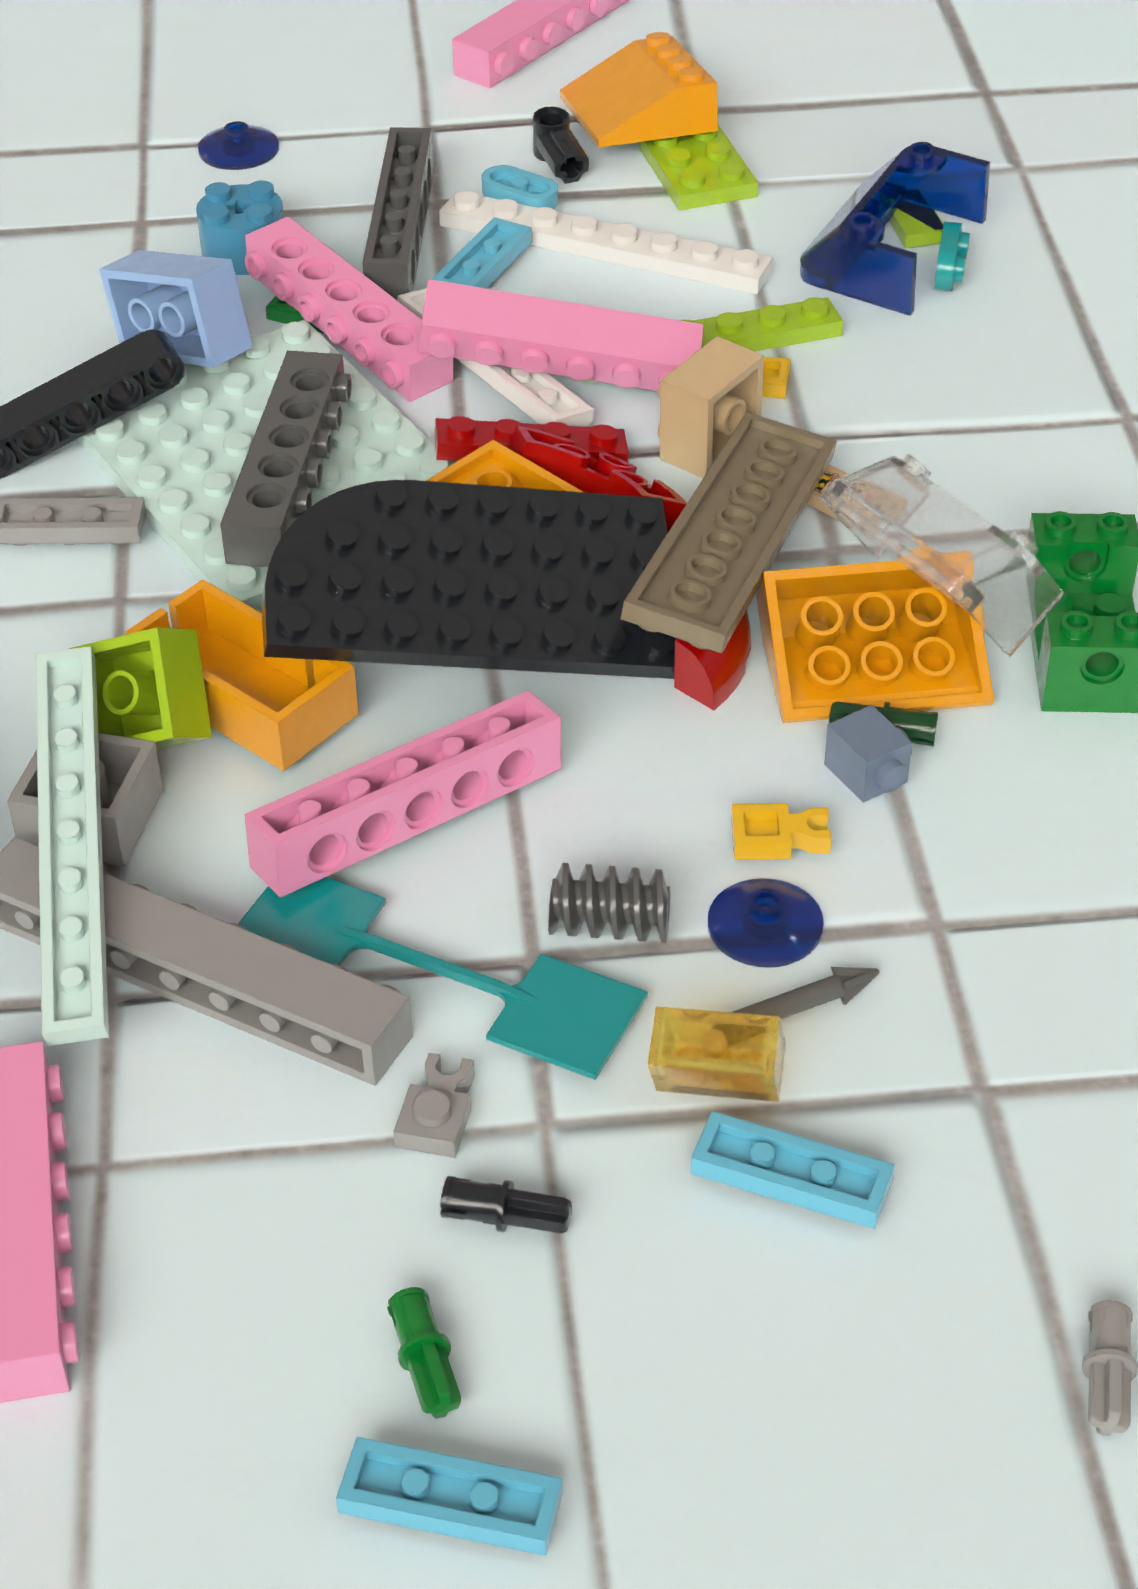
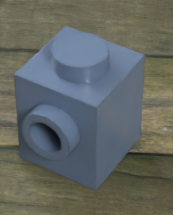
M870 705L827 724L824 765L864 803L883 793L892 792L908 782L912 742L901 728L895 727L873 705Z

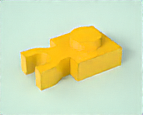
M788 803L732 804L731 827L734 860L791 859L793 848H799L814 854H830L832 837L831 830H828V807L809 808L800 813L789 814Z

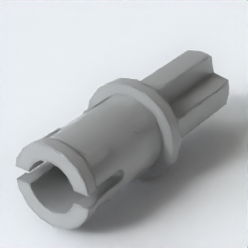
M1106 1300L1093 1304L1091 1311L1089 1310L1088 1320L1090 1322L1089 1353L1083 1357L1082 1371L1089 1379L1088 1421L1096 1427V1431L1099 1434L1109 1436L1113 1432L1124 1433L1130 1426L1131 1381L1137 1376L1138 1364L1131 1355V1322L1133 1321V1313L1126 1304Z

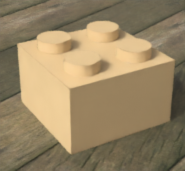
M716 336L661 379L658 390L660 398V424L658 427L660 460L704 478L744 414L749 412L761 416L764 355Z

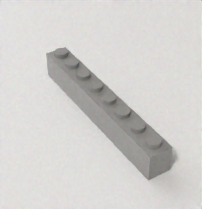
M14 837L0 851V929L40 945L39 846ZM103 873L107 974L374 1086L378 1084L412 1039L413 1028L410 996L401 993L396 988L386 984L380 985L353 974L338 964H328L301 953L288 944L276 943L249 932L239 924L224 922L198 911L189 904H180L151 892L142 885L130 884Z

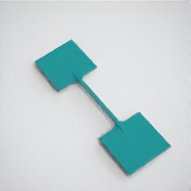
M328 877L281 898L268 886L238 923L249 932L276 943L288 944L299 952L328 964L341 965L352 951L370 949L496 995L504 1001L505 1007L487 1032L486 1040L594 1080L601 1073L648 997V992L544 954L539 955L520 983L510 986L500 980L376 935L368 934L367 929L385 906L386 898Z

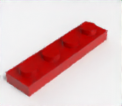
M454 416L450 419L435 418L434 441L436 460L459 461L492 440L510 449L516 425L576 441L574 446L587 451L591 457L596 459L603 452L626 462L629 459L624 429H615L609 425L599 424L593 427L568 426L561 422H548L546 424L520 423L513 419H501L495 422L472 420L464 416Z

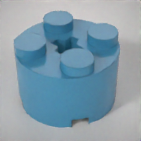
M259 180L251 184L239 185L216 182L209 184L205 188V196L200 199L196 206L202 256L232 259L236 275H250L244 260L247 255L245 235L284 218L282 199L274 192V186L271 182Z

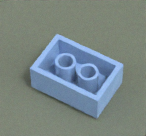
M138 250L99 269L119 344L149 329L164 332L184 364L215 368L253 348L248 320L244 312L232 259Z

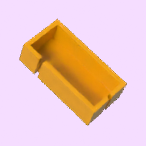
M203 579L168 602L172 628L197 630L211 727L280 770L285 771L359 715L355 669L350 663L346 661L264 657L262 613ZM159 608L125 631V633L131 634L156 627L170 628L168 612Z

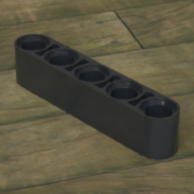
M155 329L143 331L0 406V479L178 385L184 377L185 367L165 333Z

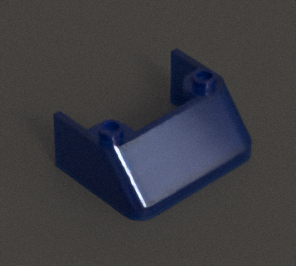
M916 142L906 147L861 183L800 257V276L802 280L818 288L911 316L915 306L917 253L881 243L884 239L885 225L904 202L983 224L987 215L990 162L939 148L928 142Z

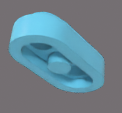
M509 165L490 167L481 175L482 193L485 197L499 200L511 199L518 204L538 208L550 207L554 209L558 205V185L552 179Z

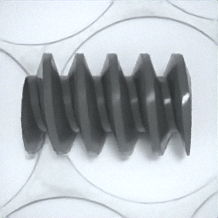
M563 862L556 878H553L548 916L549 935L554 934L560 919H563L568 936H577L583 921H586L591 938H600L606 923L609 922L615 940H623L629 925L633 924L638 941H646L652 927L656 926L661 943H667L671 892L670 886L666 885L662 869H655L649 884L644 885L639 868L632 867L626 882L620 883L616 867L609 866L601 882L596 880L592 864H586L579 880H573L569 863Z

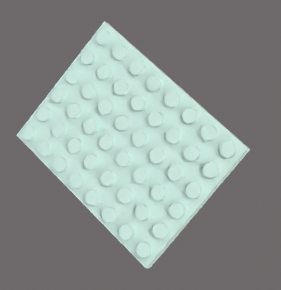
M306 320L290 322L277 330L260 336H251L253 348L215 368L184 364V377L174 388L77 439L126 497H144L145 519L198 581L205 580L257 611L262 609V594L268 567L226 564L220 523L287 350L340 354ZM343 357L344 373L351 374L352 378L351 398L349 402H343L341 427L339 430H333L331 456L329 459L323 458L322 481L319 488H313L312 506L338 491L360 484L386 480L426 481L454 464L449 460H436L435 445Z

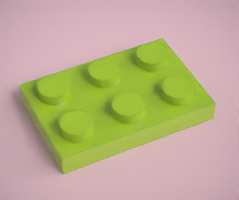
M719 125L716 132L640 142V151L679 211L758 197L757 179Z

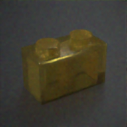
M656 1006L648 1058V1068L656 1091L779 1102L786 1048L781 1018L779 1016Z

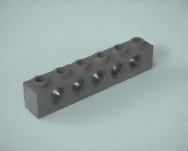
M390 127L362 265L363 274L396 300L398 295L413 292L434 175L432 128Z
M287 350L220 523L226 564L268 567L274 550L283 534L301 514L312 506L313 488H319L322 481L323 458L329 459L331 456L333 430H339L341 427L343 402H349L351 398L352 378L351 374L344 373L343 354Z

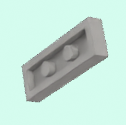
M144 497L0 498V544L22 546L27 544L75 545L111 543L122 545L126 543H140L146 517Z

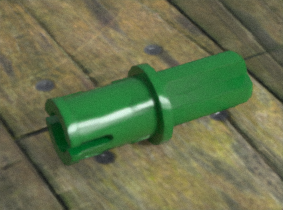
M410 1287L395 1293L388 1300L389 1306H387L401 1345L397 1353L398 1361L404 1370L410 1372L422 1411L432 1414L435 1419L447 1416L448 1412L459 1408L461 1403V1395L448 1359L451 1352V1344L445 1334L439 1333L429 1303L428 1293L425 1289Z

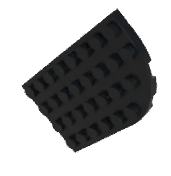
M419 480L375 481L338 491L320 500L301 514L286 530L274 550L268 566L262 594L264 657L674 679L676 638L660 632L646 631L637 624L620 619L624 600L668 534L663 498Z

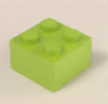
M156 627L69 648L92 647L96 660L98 733L153 741L156 743V749L212 738L197 630Z

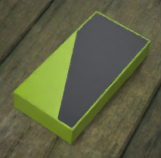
M920 186L880 192L879 205L904 248L940 244L944 224Z

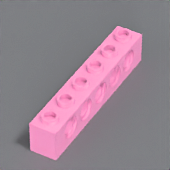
M289 216L245 235L247 255L244 260L249 274L274 292L280 300L285 301L298 310L307 322H311L325 333L333 343L340 345L350 353L359 364L366 366L381 378L389 388L394 389L409 402H412L453 382V358H438L431 354L417 352L422 319Z
M527 690L248 812L244 815L250 868L281 898L561 769V717Z

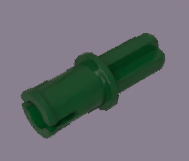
M886 701L884 702V707L874 706L895 727L901 728L912 743L934 747L938 712L890 707V702ZM834 702L830 708L828 724L869 705Z

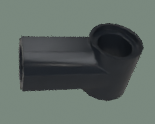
M553 106L543 107L535 111L533 115L534 156L541 161H545L554 176L561 178L565 184L579 181L582 174L589 169V158L570 130L569 113L562 108Z

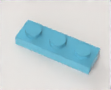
M494 217L431 280L487 289L532 243V227Z
M712 1111L692 1154L690 1174L875 1229L893 1182L895 1164Z
M356 1437L336 1496L338 1513L547 1556L563 1495V1478Z

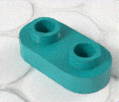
M944 222L936 266L935 290L952 291L954 283H962L970 233L962 232V223Z

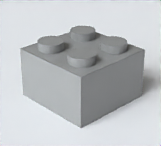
M98 733L103 864L125 867L164 791L156 743ZM36 750L7 802L15 837L39 846Z

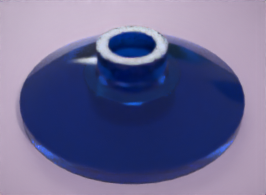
M241 121L230 122L225 127L209 132L198 144V154L202 161L212 167L225 170H243L263 165L272 160L279 151V140L273 132L266 128L248 125Z
M758 878L738 882L719 893L710 905L707 927L713 943L728 957L746 965L771 968L793 964L808 956L817 947L822 938L824 918L818 903L802 888L782 880Z

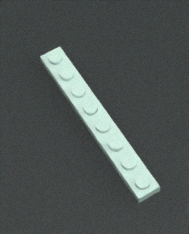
M91 646L35 654L42 1035L47 1046L109 1038L96 660Z

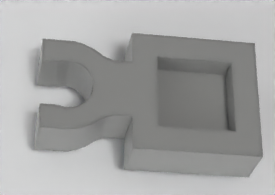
M428 1053L425 1062L426 1086L410 1084L393 1131L395 1148L456 1158L471 1112V1097L467 1092L470 1090L475 1077L474 1060L462 1058L460 1069L456 1073L444 1075L441 1074L440 1054Z

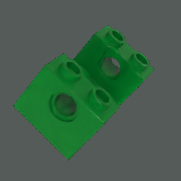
M1062 511L1031 513L1022 578L1041 711L1138 713V613L1135 612L1132 596L1138 566V528L1135 514H1120L1116 512L1076 514Z

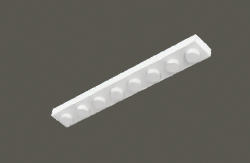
M456 191L439 211L440 226L478 234L495 217L532 227L531 246L754 294L760 292L773 271V257L758 254L750 249L737 250L718 246L711 241H694L676 237L669 232L656 233L637 229L630 224H614L599 221L588 215L576 216L561 213L550 207L538 208L518 204L511 199L499 200L480 196L473 191Z

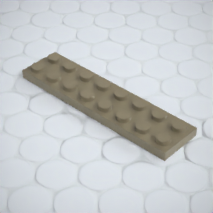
M746 412L624 600L620 619L637 624L649 632H660L687 641L696 648L710 649L722 653L762 583L763 572L769 571L830 464L834 456L837 440Z

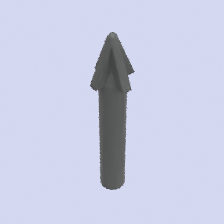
M831 967L832 976L714 1018L713 1027L720 1041H724L841 998L842 1004L846 1005L875 979L880 971L877 968Z

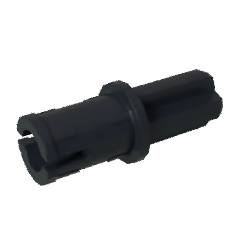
M447 1176L440 1201V1207L442 1208L440 1211L441 1217L496 1225L498 1232H505L507 1225L562 1234L567 1232L572 1215V1202L565 1197L515 1190L514 1183L511 1180H505L500 1185Z

